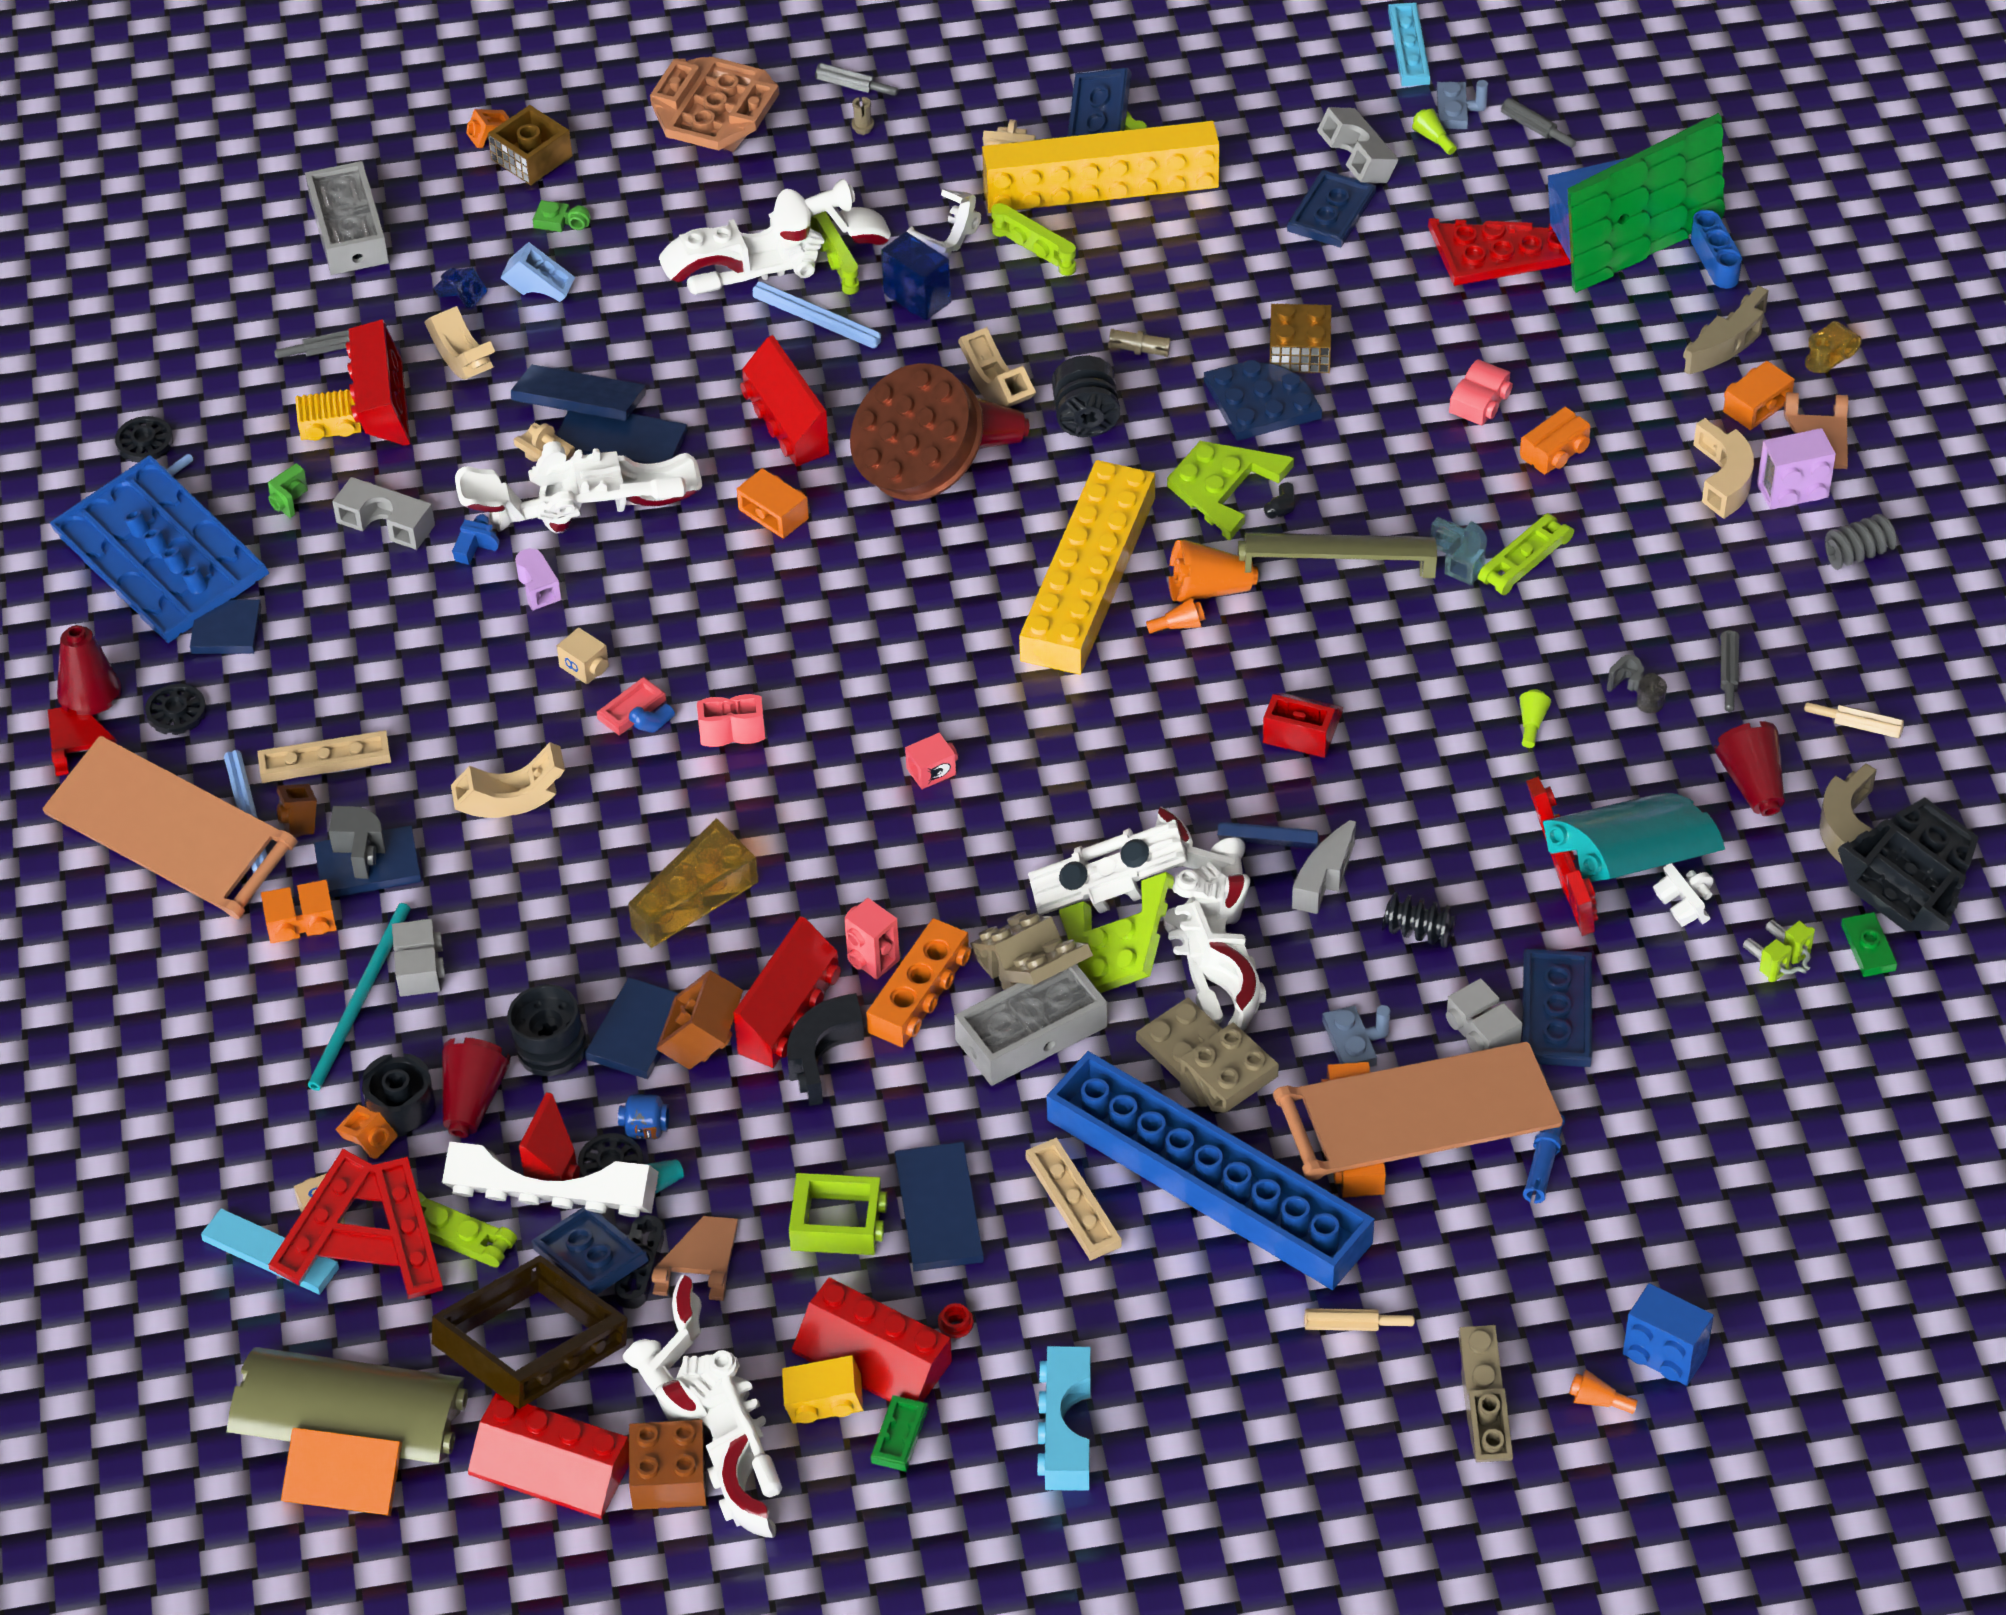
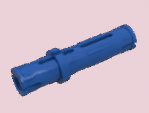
M1561 1113L1560 1115L1563 1119L1561 1127L1540 1131L1535 1136L1533 1143L1535 1152L1526 1186L1523 1190V1197L1529 1202L1531 1201L1533 1191H1536L1534 1203H1541L1545 1200L1555 1155L1560 1152L1562 1145L1560 1135L1565 1124V1117Z

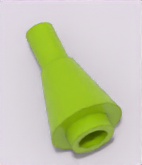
M1423 109L1414 116L1412 125L1414 131L1439 144L1448 155L1456 151V145L1446 136V132L1434 109Z
M1537 689L1522 693L1519 697L1524 727L1522 745L1526 748H1533L1535 746L1537 730L1551 705V699L1543 691Z

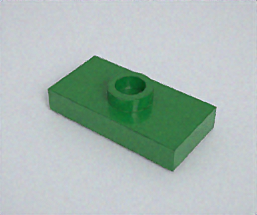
M1875 912L1842 918L1841 927L1863 977L1896 971L1897 962Z
M896 1395L892 1396L871 1454L872 1464L907 1471L928 1412L927 1403Z

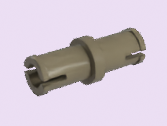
M1111 329L1108 348L1134 351L1136 355H1141V352L1168 357L1171 338L1144 335V331L1132 333Z

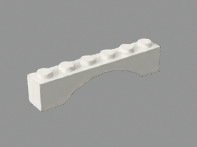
M449 1142L442 1183L453 1189L452 1194L463 1197H473L474 1192L486 1193L485 1198L496 1201H506L507 1196L519 1197V1202L529 1205H539L540 1200L552 1201V1206L562 1209H572L573 1204L586 1205L585 1210L591 1212L606 1213V1208L619 1209L618 1214L639 1217L640 1212L652 1213L659 1172L650 1165L615 1161L604 1169L583 1178L566 1181H543L525 1177L510 1170L492 1151L483 1145Z

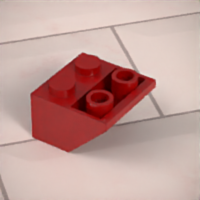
M1286 693L1273 694L1263 717V743L1325 758L1343 713V707Z

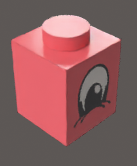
M940 732L905 747L906 769L921 789L956 775L955 761L958 760L957 751L951 742L947 743Z

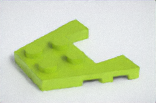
M1199 441L1167 477V487L1191 508L1196 507L1204 514V519L1211 526L1215 524L1222 530V535L1226 539L1231 540L1245 524V514L1223 505L1224 502L1250 472L1280 483L1294 467V458Z
M1164 872L1141 880L1142 912L1092 929L1091 906L1084 901L1059 910L1068 940L1073 939L1074 942L1088 943L1093 956L1077 964L1099 993L1151 976L1160 939L1157 929L1160 918L1166 915L1168 904L1164 901L1167 889H1172L1174 877L1169 873Z

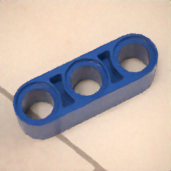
M1711 210L1696 212L1693 217L1690 239L1695 251L1716 286L1725 289L1735 287L1739 283L1742 256L1716 212Z

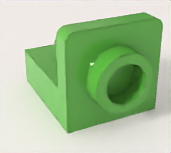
M297 463L268 481L270 504L276 511H282L289 518L295 515L293 500L308 491L305 471Z

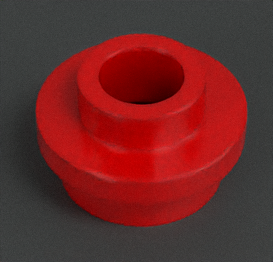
M949 1304L938 1316L939 1330L950 1338L966 1336L974 1325L972 1313L962 1304ZM954 1321L960 1322L959 1324H951Z

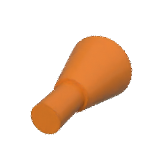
M1190 598L1167 612L1165 616L1146 621V626L1149 634L1166 628H1201L1200 621L1205 620V615L1201 603H1194L1193 598Z
M1586 1369L1583 1375L1575 1374L1569 1390V1394L1575 1396L1573 1403L1603 1407L1613 1406L1632 1414L1638 1402L1636 1399L1617 1393L1614 1388Z

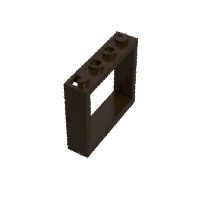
M539 1255L433 1315L432 1344L520 1409L625 1347L628 1318ZM537 1292L588 1328L516 1371L466 1334Z

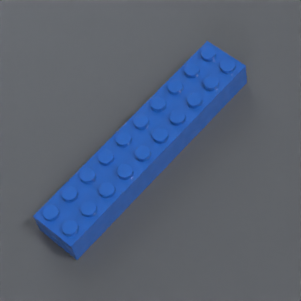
M1089 1051L1082 1056L1046 1095L1047 1121L1331 1290L1335 1289L1373 1244L1375 1220L1373 1217Z

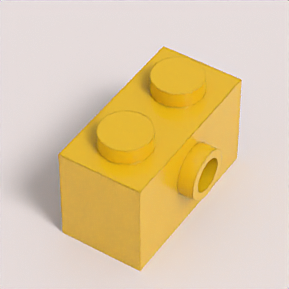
M852 1355L782 1368L784 1406L793 1424L812 1423L817 1419L834 1416L845 1417L851 1413L863 1411L861 1373Z

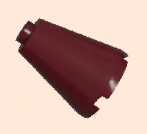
M977 397L982 408L984 423L979 449L1020 443L1023 437L1028 436L1029 419L1025 418L1022 411Z
M71 626L60 637L57 682L58 703L66 711H68L67 708L76 710L77 715H94L106 711L113 706L112 701L117 696L118 699L121 696L120 680L92 631L84 626Z
M1759 721L1761 727L1751 728L1750 723L1742 724L1722 734L1718 738L1719 745H1714V750L1752 811L1762 816H1772L1778 813L1780 807L1785 803L1779 733L1777 727L1767 721Z
M455 1038L444 1043L442 1050L443 1126L448 1129L449 1134L459 1138H466L469 1134L477 1132L509 1069L511 1056L508 1053L504 1057L501 1054L502 1048L485 1040L465 1038L464 1043L454 1044Z

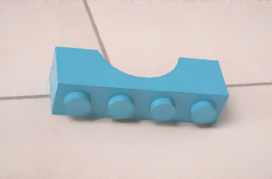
M1047 1346V1361H1040V1383H1046V1391H1039V1413H1046V1422L1038 1423V1444H1045V1453H1038V1476H1045V1490H1089V1439L1071 1431L1063 1421V1417L1075 1403L1090 1398L1091 1347Z

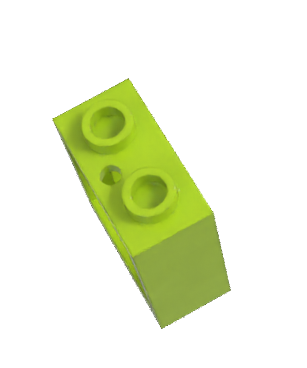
M796 1173L789 1225L791 1251L875 1255L876 1242H883L884 1221L879 1220L880 1212L886 1213L887 1192L881 1191L880 1177ZM812 1198L869 1201L866 1227L808 1224Z

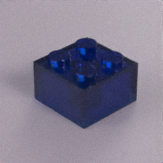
M907 231L881 249L883 290L888 298L897 301L911 313L918 315L926 321L951 303L950 268L947 257Z

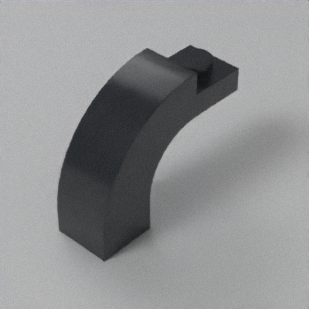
M856 993L834 997L817 1004L798 1020L790 1033L787 1044L790 1081L798 1080L800 1093H807L809 1106L823 1103L821 1080L817 1064L824 1053L841 1044L864 1040L863 1019Z

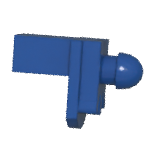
M479 514L474 521L464 520L460 527L461 532L452 550L455 562L470 565L477 547L493 551L498 549L500 540L496 536V532L491 531L493 526L489 524V518L485 514Z

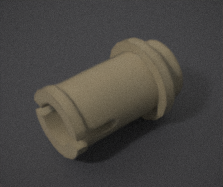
M857 97L852 102L854 118L851 125L856 133L865 135L870 133L874 127V120L871 117V101L867 97H862V106H860L859 97Z

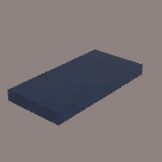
M531 364L511 389V400L622 421L627 420L646 395V385L533 364Z
M568 411L556 436L574 446L575 451L582 450L583 455L592 454L593 449H599L600 453L617 451L618 456L624 455L634 462L653 464L672 459L678 455L688 428L687 424L636 414H630L626 421Z
M1524 949L1522 1042L1530 1044L1535 1058L1540 1065L1591 1067L1592 952Z
M964 1142L895 1151L913 1272L984 1262Z

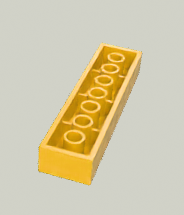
M1214 121L982 146L983 187L988 213H991L992 206L998 203L1006 204L1014 210L1219 188V141Z
M1099 460L1095 461L1019 635L1020 661L1081 675L1155 500L1154 472Z

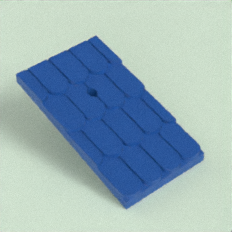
M151 455L49 522L61 540L83 559L84 563L112 587L117 595L136 611L141 619L167 643L180 636V633L183 634L193 627L195 619L229 601L231 598H235L255 584V581H259L269 574L265 564Z

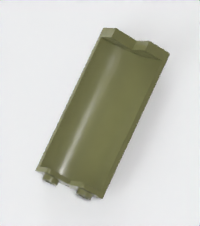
M1245 533L1244 541H1238L1239 561H1245V573H1251L1252 557L1419 561L1420 577L1435 578L1437 544L1436 538L1423 536Z
M254 1347L241 1368L243 1380L240 1386H235L227 1432L290 1442L292 1429L300 1428L402 1442L400 1458L439 1464L453 1451L455 1433L450 1432L451 1421L460 1414L461 1410H465L468 1390L463 1389L464 1377Z

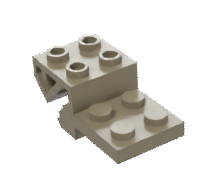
M1021 912L1007 919V925L999 929L997 926L985 929L978 934L979 939L970 943L977 961L992 979L999 976L1003 990L1017 983L1036 985L1093 956L1088 943L1074 942L1073 939L1062 941L1052 916H1039L1038 913L1027 915L1026 912Z
M1189 997L1136 1032V1041L1180 1082V1091L1197 1107L1209 1105L1212 1112L1226 1113L1278 1077L1279 1064L1234 1022L1222 1029Z

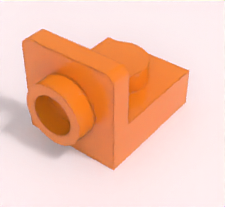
M474 109L471 120L467 124L466 134L477 148H483L488 133L508 120L509 116L504 110Z
M358 1105L335 1129L343 1139L361 1145L373 1159H377L397 1138V1133L380 1112L370 1111L361 1105Z

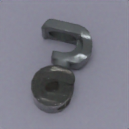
M1634 655L1621 657L1609 670L1608 692L1612 691L1625 678H1629L1627 689L1636 691V704L1641 711L1656 713L1662 710L1667 690L1665 680L1654 673H1648L1643 677L1644 667L1638 657Z

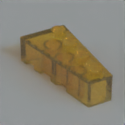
M716 818L628 903L631 928L650 948H653L757 884L756 857Z

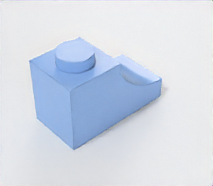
M528 242L509 259L501 279L522 295L529 292L541 293L561 302L567 296L575 276Z

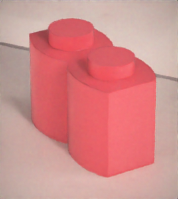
M1477 359L1469 368L1465 378L1455 388L1450 398L1449 413L1481 426L1484 425L1488 418L1493 419L1495 417L1501 400H1506L1509 397L1513 383L1510 382L1511 372Z
M743 694L730 699L710 697L697 702L701 745L719 747L732 742L751 744L765 739L761 696Z

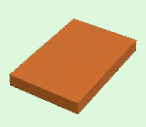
M293 1428L281 1501L391 1516L402 1442Z

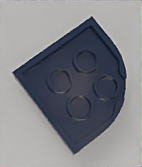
M1249 360L1244 363H1237L1204 372V382L1236 441L1322 418V409L1306 382L1298 374L1281 366Z

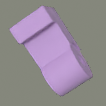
M531 548L520 551L515 558L519 581L525 584L527 602L532 611L560 601L559 581L542 553Z

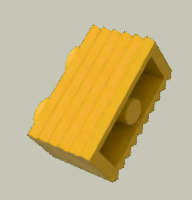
M339 390L332 393L328 391L326 394L322 392L320 395L315 393L314 395L309 394L302 397L297 395L295 397L301 440L309 439L316 441L323 437L338 435L346 437L353 433L362 432L361 423H356L352 415L351 405H355V402L352 399L350 390Z

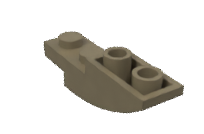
M1757 286L1750 295L1744 296L1740 307L1735 312H1731L1726 319L1717 315L1709 325H1704L1699 337L1695 342H1690L1684 351L1683 358L1686 359L1684 372L1693 374L1717 366L1736 356L1752 344L1761 335L1769 290Z
M1496 1325L1459 1327L1458 1335L1462 1361L1461 1376L1475 1461L1478 1463L1513 1460L1505 1388L1502 1385Z

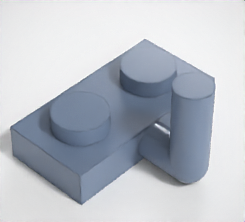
M1479 80L1477 82L1475 100H1467L1466 82H1437V112L1444 129H1467V111H1484L1486 109L1487 81Z
M1355 1005L1323 1013L1322 1022L1340 1064L1369 1062L1370 1067L1377 1066V1056L1370 1041L1388 1036L1390 1008L1388 1006L1381 1005L1377 1008L1376 1026L1369 1028L1364 1027Z

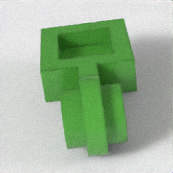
M541 200L533 217V227L562 232L566 224L574 230H583L585 227H588L591 216L589 210L584 206H575L569 210V204Z

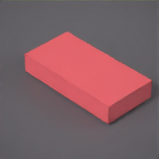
M643 677L598 710L597 718L620 736L634 725L629 720V713L635 707H642L644 711L652 712L666 701V694Z

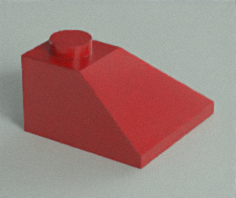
M546 1092L519 1144L524 1176L543 1181L577 1179L580 1175V1166L576 1162L574 1147L553 1094Z

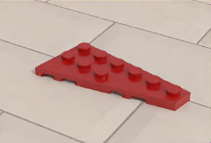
M1428 218L1429 231L1454 286L1571 264L1550 223L1548 228L1532 227V223L1485 221L1483 225L1466 224V220L1455 219V224L1439 223V219Z

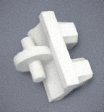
M1672 863L1663 867L1666 876L1657 882L1653 889L1663 904H1667L1677 896L1681 897L1682 901L1670 908L1681 927L1697 918L1702 925L1709 921L1711 918L1704 910L1705 905L1699 897L1702 896L1704 900L1712 897V892L1709 889L1713 884V878L1707 872L1696 874L1694 870H1691L1686 874L1689 880L1687 883Z

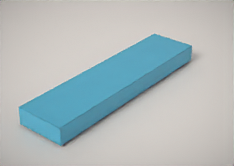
M1417 3L1388 4V14L1401 86L1430 85V72Z
M222 1208L201 1233L204 1242L282 1277L270 1270L268 1264L285 1237ZM318 1257L300 1286L320 1295L339 1270L338 1262L330 1258Z

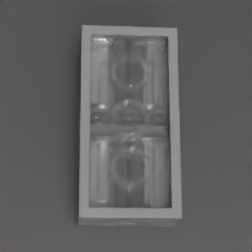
M359 161L305 172L309 198L330 274L345 273L389 263L383 230L363 162Z
M1075 964L1036 985L1017 983L954 1015L955 1039L989 1084L993 1086L1106 1028L1107 1001L1078 965Z

